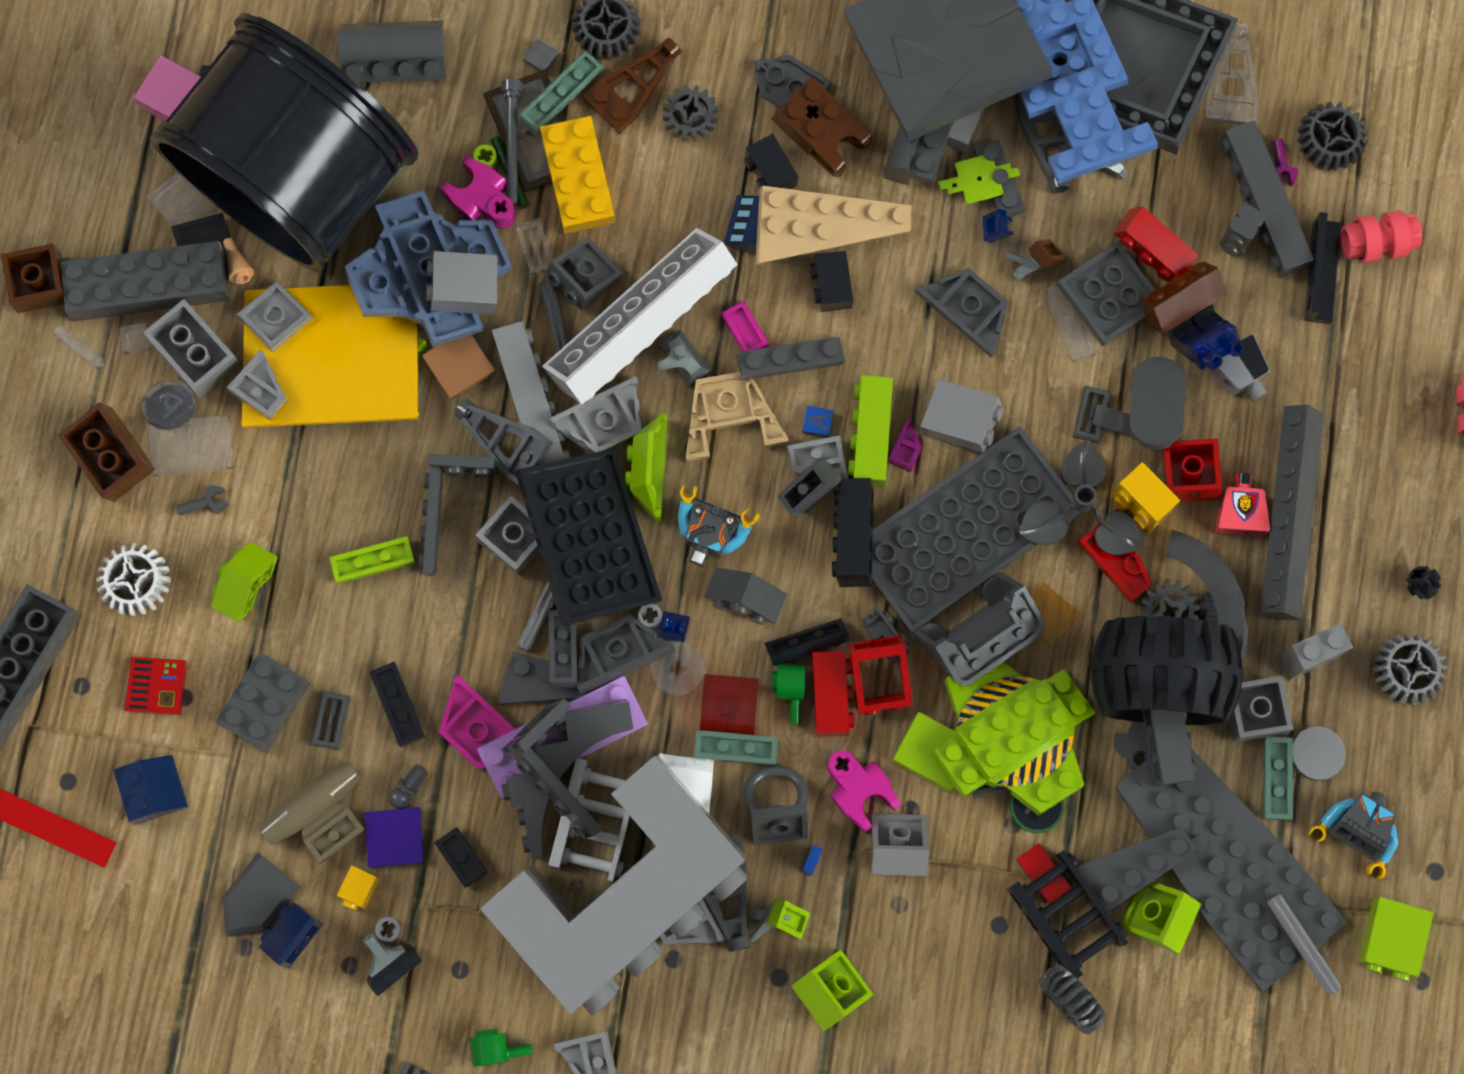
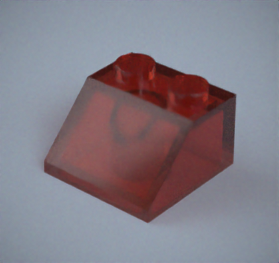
M704 674L700 730L754 735L759 679Z

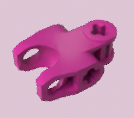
M465 156L461 162L466 171L473 176L472 183L468 187L460 189L443 181L438 186L440 193L451 203L456 212L466 220H477L482 215L487 220H492L494 226L498 228L510 227L515 221L516 214L511 199L502 193L507 186V182L488 165Z
M844 750L837 751L830 757L827 770L839 787L829 795L843 815L855 823L864 833L872 828L869 820L863 813V803L867 798L879 797L893 811L901 806L889 779L874 761H871L862 768L850 752ZM837 759L840 762L847 761L846 772L843 769L838 771L835 768L838 764Z

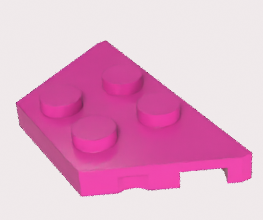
M457 675L453 682L438 733L479 770L485 768V765L476 748L515 728Z

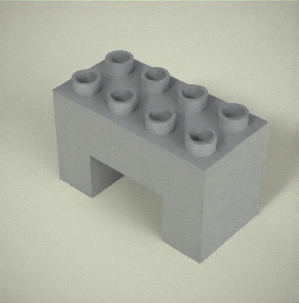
M659 755L652 757L611 793L656 846L578 915L574 913L534 865L523 870L480 908L570 1014L583 1005L589 1014L593 1016L621 988L613 979L618 972L626 967L636 978L660 957V953L663 950L655 942L660 935L669 928L679 940L704 918L705 912L697 904L710 891H713L722 902L747 880V875L739 867L746 861V855Z

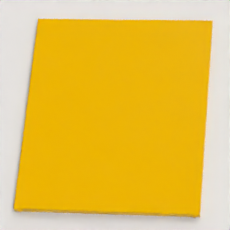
M350 285L285 288L312 315L313 319L274 352L244 324L243 369L259 350L263 351L287 402L271 420H268L242 401V428L418 420V323L405 317H363ZM266 289L245 290L244 308Z

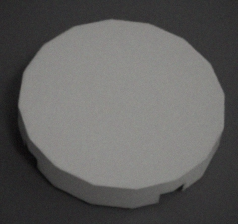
M1322 726L1309 727L1298 733L1293 740V766L1298 773L1314 781L1327 780L1336 775L1344 766L1346 758L1345 745L1340 736L1333 730Z

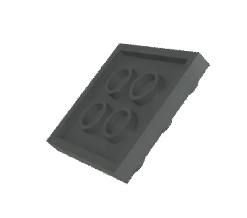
M1119 241L1056 283V286L1102 347L1146 318L1140 301L1155 290Z

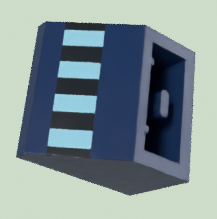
M736 196L724 239L725 246L756 255L759 196Z

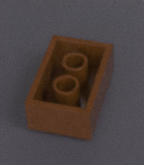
M98 402L58 434L62 443L103 499L115 502L156 470L113 408Z

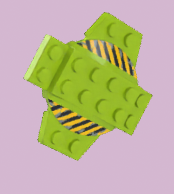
M1002 662L968 686L956 683L950 676L945 679L944 682L953 711L957 714L958 720L954 729V737L934 749L932 754L962 798L983 785L994 788L996 786L1006 787L1011 791L1012 796L1039 816L1084 786L1072 743L1075 727L1091 718L1095 711L1065 669L1047 680L1040 681L1030 677H1023L1005 662Z

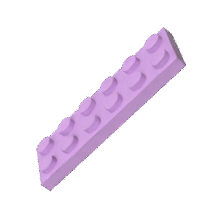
M624 675L568 702L571 706L570 709L627 700L631 710L632 730L614 734L592 745L577 758L580 759L648 725ZM528 723L476 748L501 798H503L502 784H506L505 777L522 774L516 766L517 761L513 757L508 758L501 749ZM553 726L546 731L548 736L543 742L566 738V735L560 734L559 726Z

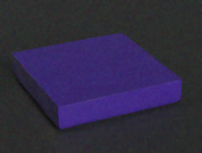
M420 807L364 812L368 868L424 863Z

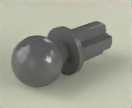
M414 765L406 777L398 781L400 787L394 788L388 797L392 807L396 809L407 807L410 803V794L416 795L418 793L417 788L428 774L423 766Z

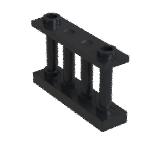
M1063 850L1055 855L1060 861L1059 864L1028 885H1021L1018 881L1006 890L1058 965L1065 967L1078 979L1083 975L1080 969L1083 967L1082 964L1114 941L1119 947L1128 944L1125 938L1128 935L1119 922L1114 923L1077 870L1079 864L1071 853L1066 854ZM1067 872L1076 886L1046 907L1037 908L1031 900L1034 898V894ZM1083 895L1092 909L1061 931H1053L1048 924L1050 917ZM1099 918L1108 932L1076 955L1074 953L1070 955L1064 947L1067 944L1066 940Z

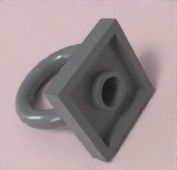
M767 766L754 772L746 781L743 789V803L751 815L753 845L808 839L806 807L808 789L803 778L794 770L784 766ZM768 777H783L794 784L797 790L795 805H775L760 809L754 801L756 786Z

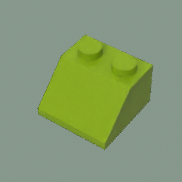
M1151 882L1134 894L1121 925L1127 933L1159 948L1180 955L1201 903L1183 891Z
M841 949L791 986L824 1032L874 995Z

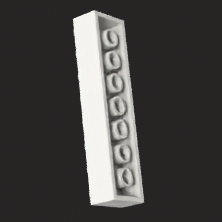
M696 228L542 367L560 390L580 404H584L592 399L602 386L612 381L615 375L623 367L629 365L643 349L649 347L663 331L668 330L673 325V322L683 313L688 312L694 303L702 296L707 295L714 285L727 277L738 264L722 241Z

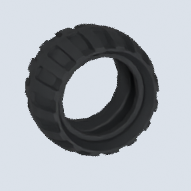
M1134 616L1107 620L1099 632L1091 660V685L1095 703L1102 716L1144 723L1142 710L1187 712L1185 725H1218L1230 721L1241 693L1243 679L1242 656L1235 632L1228 625L1192 618Z

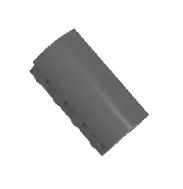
M444 20L341 24L339 27L338 55L341 62V70L355 83L446 79Z
M954 122L910 142L906 139L899 125L883 170L884 179L909 185L912 178L933 184Z

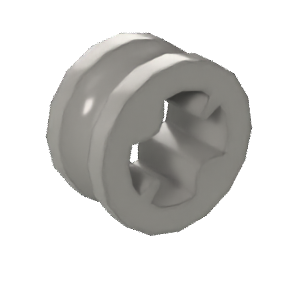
M655 604L642 606L638 612V620L641 625L651 629L657 628L662 622L661 609ZM648 610H653V614L656 612L658 617L654 618L653 623H648L647 619L644 621L642 616H646Z
M385 917L377 922L375 933L381 941L392 943L400 937L402 928L396 919ZM387 922L390 926L393 923L396 927L392 930L394 935L389 938L387 934L384 937L381 933L384 930L383 925Z

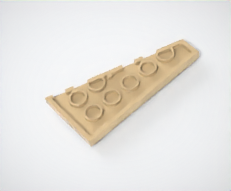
M762 186L759 192L755 265L908 233L911 231L912 205Z

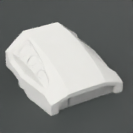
M659 753L661 759L709 813L714 760Z

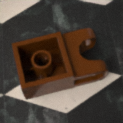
M812 76L771 118L807 155L810 154L834 177H840L846 169V162L838 152V144L840 142H849L858 149H865L873 142L870 132ZM809 111L813 114L811 119L806 116Z

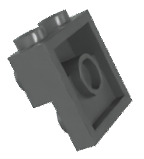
M589 237L550 261L546 271L549 283L553 287L559 286L565 292L566 301L572 306L577 305L580 310L599 298L602 291L620 280L623 275Z

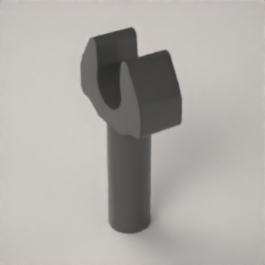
M215 485L206 487V494L203 498L177 505L179 515L203 508H209L215 514L221 513L229 503L226 500L215 503L213 498L216 495L225 493L224 488Z

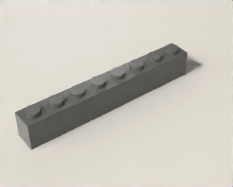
M1308 404L1284 406L1260 613L1275 620H1301L1324 418L1323 413Z

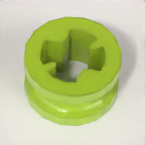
M483 144L474 151L473 157L476 161L486 164L492 169L496 166L498 158L492 146ZM485 153L489 156L490 161L479 160L482 159L481 154Z

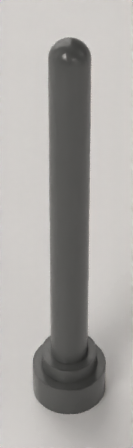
M507 79L501 82L504 98L507 99V197L511 199L513 204H516L518 200L517 99L520 98L522 93V81Z

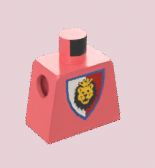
M1236 474L1235 487H1226L1221 494L1214 534L1265 537L1270 532L1265 491L1263 489L1251 488L1250 474Z

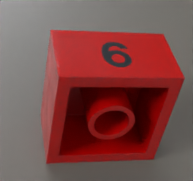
M1218 438L1175 441L1172 443V446L1162 449L1164 484L1177 496L1180 502L1220 500L1222 480Z

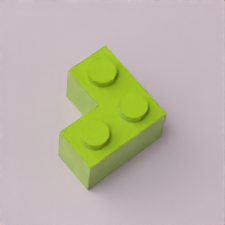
M249 542L242 549L238 548L229 562L224 561L219 568L218 575L220 579L211 593L214 596L211 608L240 622L252 610L258 589L271 578L278 556L252 542Z

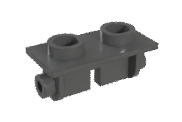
M877 607L874 611L875 617L869 614L862 619L864 623L863 628L872 639H878L881 636L885 638L901 635L905 642L906 655L909 654L910 649L908 646H910L908 639L902 632L897 633L892 627L894 622L885 610L881 612ZM898 655L886 657L888 661L898 662Z

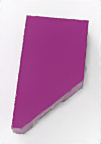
M906 417L887 462L911 472L922 449V445L909 417Z

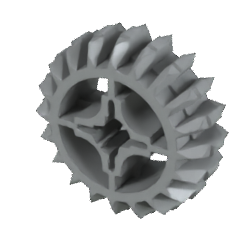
M1411 632L1404 634V638L1397 634L1394 636V641L1391 639L1385 641L1386 647L1381 646L1378 649L1381 656L1374 658V662L1380 666L1373 668V672L1380 673L1381 675L1375 679V682L1384 683L1385 686L1381 688V692L1391 691L1389 699L1393 700L1399 696V704H1404L1407 699L1410 706L1416 705L1417 700L1421 704L1426 703L1427 697L1430 699L1436 697L1435 691L1439 692L1443 689L1440 682H1444L1448 678L1441 672L1448 670L1449 666L1440 663L1446 659V656L1437 655L1436 652L1440 650V646L1430 647L1432 639L1428 638L1422 642V634L1415 635L1414 639ZM1399 649H1411L1410 653L1406 655V659L1399 658L1394 660L1392 657ZM1421 655L1426 659L1429 667L1422 663ZM1408 664L1413 666L1411 669L1414 668V673L1410 674L1408 672L1409 669H1406ZM1392 671L1399 675L1400 683L1394 678ZM1416 678L1428 679L1424 688L1410 689Z

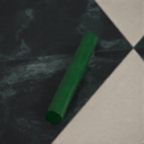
M496 136L491 139V143L507 178V151L500 136ZM517 177V203L520 209H524L529 206V202Z

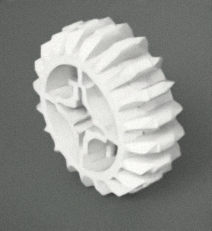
M132 543L130 551L125 545H121L120 554L112 550L111 554L114 556L112 560L107 557L103 558V561L107 564L106 568L98 567V571L104 574V576L96 578L98 583L103 584L97 588L100 594H104L102 601L104 603L110 602L109 608L114 611L118 608V613L121 615L128 611L132 617L137 614V609L142 615H146V606L156 610V605L153 602L156 599L161 603L164 602L160 593H168L169 589L163 586V584L171 582L170 577L163 576L170 571L168 566H162L165 563V559L163 557L157 558L158 552L155 549L149 552L147 545H143L139 550L138 545ZM141 560L148 562L152 569L137 570L133 561ZM123 566V573L115 578L117 571ZM132 572L139 578L134 584L135 587L129 583L130 578L133 576ZM153 581L151 588L144 595V587ZM120 589L122 591L130 590L135 599L125 600L119 598L115 591Z

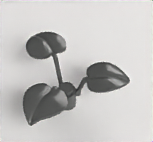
M1088 440L1083 441L1072 449L1065 458L1061 469L1062 478L1067 485L1079 486L1075 491L1073 502L1060 515L1059 509L1053 503L1046 501L1037 502L1028 508L1019 528V534L1026 540L1035 544L1051 545L1059 542L1066 535L1068 529L1062 519L1067 517L1073 509L1076 508L1081 512L1093 510L1098 523L1102 525L1095 532L1096 543L1102 551L1111 555H1123L1139 551L1142 548L1141 533L1135 522L1127 514L1120 511H1111L1106 516L1105 521L1101 518L1098 505L1095 504L1097 495L1094 487L1103 482L1106 476V465Z

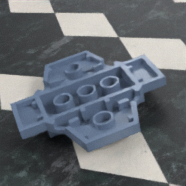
M424 191L375 205L374 211L383 230L376 247L368 249L344 266V273L363 317H405L425 328L432 347L481 332L483 326L476 313L430 311L431 301H426V286L431 285V277L426 276L427 260L432 261L434 251L498 255V280L511 270L512 265L493 221L459 220L458 223H449L443 220L442 215L433 213Z

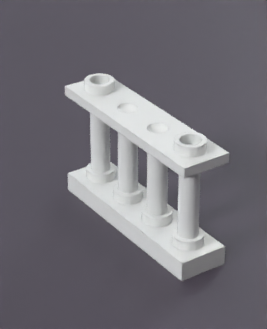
M576 758L568 788L571 794L588 811L623 819L619 835L599 831L596 836L587 839L616 846L612 862L570 852L571 849L567 848L569 837L574 838V836L579 835L572 829L570 820L566 816L561 815L548 865L550 868L561 870L562 864L572 863L608 872V882L614 883L615 877L620 878L623 871L624 862L620 861L631 816L622 807L586 799L585 795H581L583 784L588 785L589 782L617 789L626 780L591 772L592 769L587 768V760Z

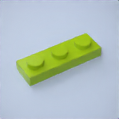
M408 536L329 557L337 585L415 564Z

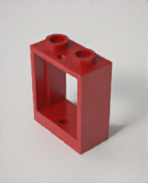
M901 635L847 643L855 705L859 714L873 715L878 713L879 710L891 709L897 711L906 708V706L913 705L906 647ZM898 655L902 693L864 699L859 661Z

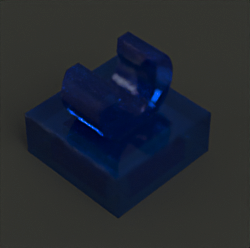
M996 209L982 216L985 242L993 243L1001 238L1005 239L1013 235V231H1008V224L1013 222V220L1007 216V210Z
M664 611L658 636L666 641L685 644L690 617Z

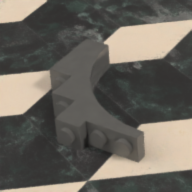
M620 700L568 710L565 713L567 718L559 725L560 734H565L566 738L541 742L537 746L534 745V752L554 775L560 779L572 762L592 745L614 734L633 729L629 701ZM522 773L506 776V784H502L504 801L509 800L511 807L520 805L522 809L517 810L519 825H525L526 836L521 837L524 853L529 852L531 859L542 858L541 833L549 797L542 795L534 785L536 782L529 775Z

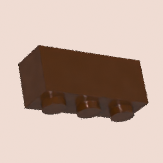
M1203 261L1193 265L1191 270L1183 275L1172 278L1170 283L1162 288L1150 292L1140 303L1150 328L1165 334L1227 295V291L1218 267Z

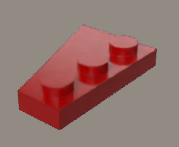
M1098 524L1078 541V545L1123 596L1132 603L1153 584L1140 555H1137L1136 551L1123 555H1111L1098 547L1095 540V532L1102 526Z

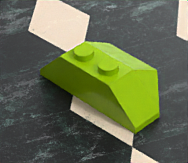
M661 413L633 437V445H628L627 461H632L631 471H626V485L630 487L631 496L655 523H661L667 413Z

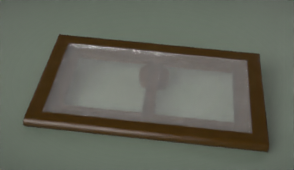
M545 69L518 79L522 81V93L520 98L517 99V116L551 84ZM500 86L483 93V96L507 151V99L504 98ZM563 110L547 125L567 121ZM517 119V177L525 193L552 181L541 132L535 136Z

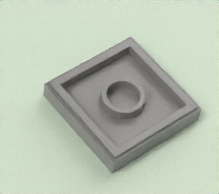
M278 281L237 313L238 318L272 352L313 319L312 315Z

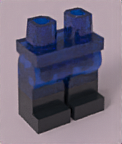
M1212 304L1167 332L1171 346L1191 362L1196 363L1200 370L1206 367L1215 370L1222 365L1223 357L1228 354L1237 357L1244 352L1236 326L1219 316Z

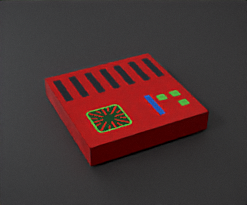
M131 657L125 711L181 715L187 661Z

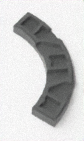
M1171 529L1165 556L1184 563L1202 579L1213 598L1218 623L1233 628L1240 646L1242 659H1245L1248 624H1246L1244 611L1245 602L1236 578L1223 559L1202 541Z

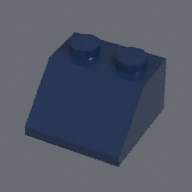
M173 755L139 760L113 769L130 823L138 825L188 808Z
M295 902L291 906L287 904L278 914L280 920L274 928L269 927L260 938L262 943L259 946L279 966L288 969L323 926L321 921Z

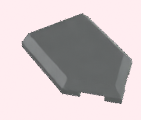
M791 55L779 56V58L754 61L760 96L778 108L810 76L817 80L827 91L832 84L831 81ZM810 111L806 115L808 118L811 115Z
M257 853L222 896L226 936L266 931L301 886Z

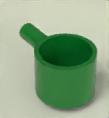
M777 664V671H771V693H776V700H790V723H801V700H804L805 666Z
M497 1028L475 1032L476 1037L469 1039L473 1067L508 1062L509 1058L532 1055L531 1044L507 1047L505 1033L498 1034Z

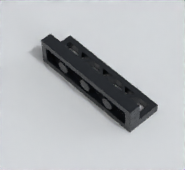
M1320 212L1312 225L1310 251L1314 261L1308 270L1304 321L1331 324L1333 321L1341 222L1327 221L1328 213Z

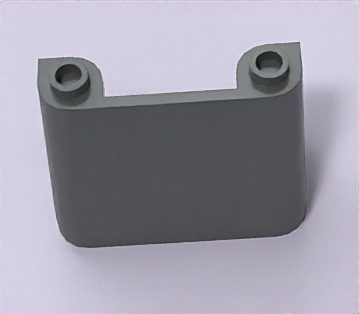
M1001 572L994 575L984 584L983 596L987 605L956 627L944 633L938 624L928 622L912 632L918 643L956 683L962 686L974 683L1040 637L1045 629L1044 618L1025 585Z

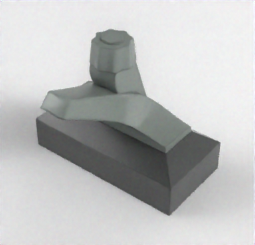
M678 330L659 344V348L666 356L664 360L657 364L660 370L664 371L675 368L689 388L696 384L697 379L705 378L711 374L710 368L681 330Z

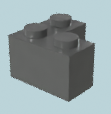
M716 567L704 597L714 602L713 607L728 612L730 608L739 614L749 615L750 621L764 625V622L776 624L787 593L753 573Z

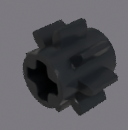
M1428 566L1416 567L1409 573V577L1406 578L1409 583L1407 589L1412 596L1417 594L1419 599L1432 598L1441 587L1439 583L1441 577L1436 569L1430 571Z

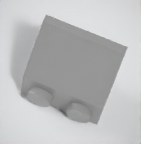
M871 814L872 874L927 876L929 842L926 815Z

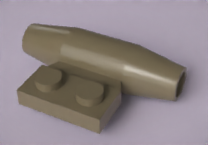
M347 761L318 776L283 802L259 827L260 832L270 845H274L302 830L303 842L319 864H322L366 831L352 811L338 803L361 779L360 775L351 763Z

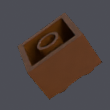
M53 243L1 254L9 304L17 313L64 304L61 262L63 261L60 251Z

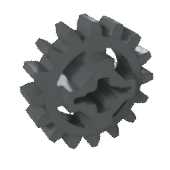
M685 85L684 92L676 88L675 97L672 95L667 96L668 103L663 104V111L666 112L663 114V121H668L666 123L667 130L674 129L673 137L681 134L683 141H686L688 136H691L693 142H696L697 135L705 139L706 130L714 131L712 123H718V116L715 115L718 113V106L714 105V96L707 98V89L700 93L699 86L696 85L694 90H690L688 85ZM692 107H694V112L688 120V114L692 110ZM675 119L680 120L682 125H680Z
M1166 579L1165 586H1161L1157 581L1155 582V591L1150 588L1147 589L1150 597H1142L1141 599L1142 603L1147 605L1140 608L1141 614L1147 615L1145 617H1174L1172 613L1166 610V600L1171 607H1174L1175 618H1181L1182 611L1188 607V613L1185 618L1199 619L1198 614L1194 611L1199 610L1200 605L1193 603L1197 599L1196 593L1189 595L1191 590L1189 585L1181 588L1180 580H1177L1175 585H1171L1170 580ZM1168 592L1180 594V596L1175 597L1169 595ZM1158 597L1159 604L1152 611V605L1155 599Z

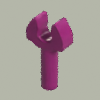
M1283 139L1274 140L1273 146L1277 163L1276 171L1281 183L1282 178L1280 175L1285 174L1288 177L1289 185L1292 187L1297 179L1298 170L1296 167H1291L1287 164Z

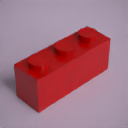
M1143 206L1129 209L1113 233L1120 239L1119 242L1122 246L1133 250L1142 263L1155 269L1158 277L1166 282H1170L1172 278L1186 273L1199 256Z
M845 651L812 652L816 737L848 736L849 728H854V713L848 711V701H853L852 685H847V675L851 674L850 660L845 658Z

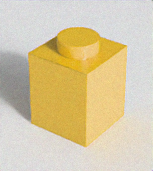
M351 865L336 896L343 899L342 905L354 911L357 910L358 906L365 909L380 879Z

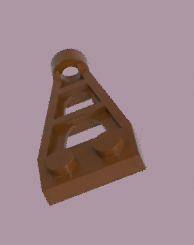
M665 39L657 48L599 80L583 95V100L620 134L639 116L673 61L682 53L681 49L672 39ZM663 52L668 56L667 58L662 55ZM651 63L657 69V72L649 82L645 83L636 74V71L645 64ZM625 80H632L639 87L638 94L630 103H626L614 92L615 86Z

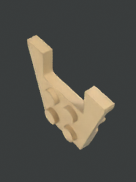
M734 372L696 380L686 450V463L710 458L706 431L748 423H760L765 448L788 444L786 433L780 427L776 416L767 405L754 379L742 381L740 372Z

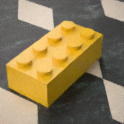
M588 116L540 127L542 143L564 234L614 224V210L592 117Z

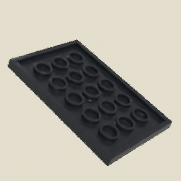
M615 448L526 467L515 472L562 627L662 601Z

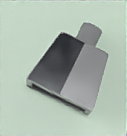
M1253 333L1211 357L1207 362L1206 367L1233 396L1247 390L1255 402L1267 394L1260 381L1266 378L1270 370Z

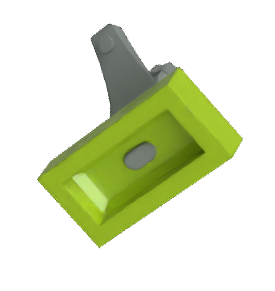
M776 897L773 904H770L769 909L751 908L749 911V918L755 922L760 921L749 935V938L752 942H755L770 928L774 927L792 937L802 939L810 913L784 899Z

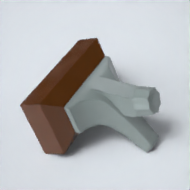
M1050 239L1036 241L1029 248L1030 258L1014 254L1013 252H1006L1007 258L1022 264L1013 272L1014 277L1019 281L1026 278L1027 274L1042 267L1058 266L1067 259L1065 254Z

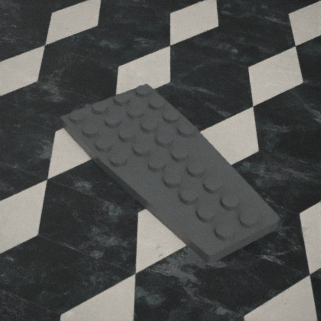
M1190 748L1191 759L1196 764V774L1194 775L1195 780L1187 783L1154 787L1150 758H1148L1116 784V790L1149 839L1179 827H1183L1199 850L1170 870L1186 894L1201 903L1198 912L1209 928L1257 988L1264 992L1304 959L1267 903L1269 899L1279 894L1283 897L1316 948L1347 922L1296 858L1192 748Z

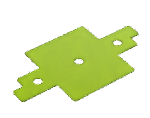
M982 155L955 162L958 177L939 181L938 183L940 190L947 189L948 194L963 191L966 203L971 204L1004 195L1002 185L997 184L993 180L992 176L995 170H1006L1008 179L1020 176L1018 167L1012 169L1010 163L995 166L994 161H989ZM977 177H981L982 180L978 181ZM953 183H956V184H957V186H956L955 188L952 187V184H953Z

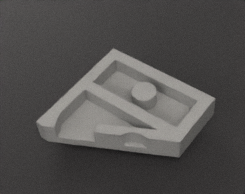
M607 1031L554 1044L555 1050L567 1061L574 1074H617Z

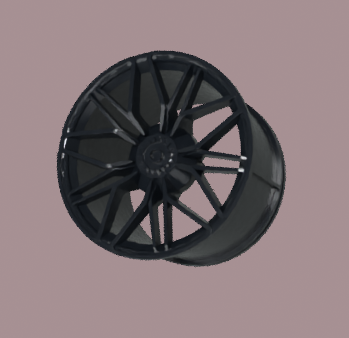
M241 13L234 21L236 31L226 42L225 48L168 119L157 128L158 132H154L151 135L150 141L158 153L176 172L231 219L290 260L307 269L320 272L325 266L324 262H328L332 258L334 252L384 188L397 175L399 168L415 163L418 159V151L409 135L393 116L366 90L353 82L339 67L278 25L262 17Z

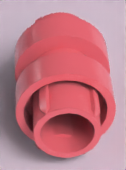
M1402 210L1384 212L1379 222L1373 214L1355 217L1353 223L1346 224L1341 229L1340 241L1342 251L1349 260L1357 258L1362 264L1379 261L1382 252L1385 253L1388 259L1407 257L1410 250H1416L1417 247L1421 246L1422 228L1420 221L1413 214L1405 215Z

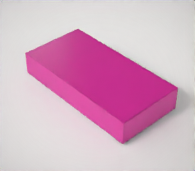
M744 301L721 312V317L742 352L769 348L767 339Z

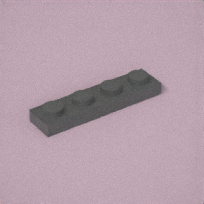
M839 337L738 352L736 355L742 381L843 365L845 362Z

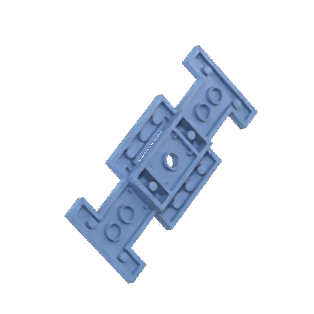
M1015 0L1052 68V78L1018 94L1029 119L1052 111L1057 116L1071 147L1067 151L1048 157L1049 165L1057 183L1065 182L1158 149L1157 140L1148 122L1126 130L1122 129L1106 94L1107 91L1127 85L1128 77L1093 0H1072L1067 3L1064 0ZM1061 57L1067 62L1062 66H1058L1052 61Z

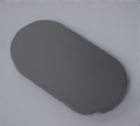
M1154 357L1141 362L1133 372L1129 430L1133 439L1139 441V444L1147 449H1166L1172 446V443L1176 440L1178 441L1183 434L1186 375L1183 368L1177 362L1164 357Z

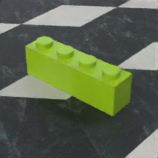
M861 375L860 383H855L854 399H858V409L853 408L852 424L857 425L856 434H851L850 450H855L854 460H849L848 476H853V478H871L873 486L884 487L887 472L893 377Z

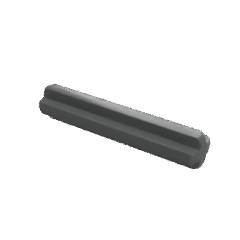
M546 280L540 282L539 286L556 352H558L569 341L555 288Z

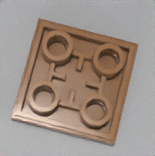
M472 335L436 346L422 355L450 400H453L496 373Z

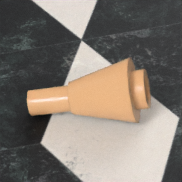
M225 239L223 244L228 254L229 280L237 284L247 283L254 275V269L241 253L237 251L233 239Z

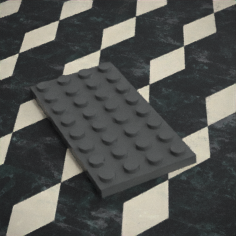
M1019 426L986 449L984 453L976 456L873 529L872 582L910 634H913L912 632L930 622L1038 545L1026 540L1019 534L1023 517L1030 506L1041 501L1050 502L1057 506L1060 515L1073 502L1074 496ZM1075 508L1062 520L1068 524L1083 512Z

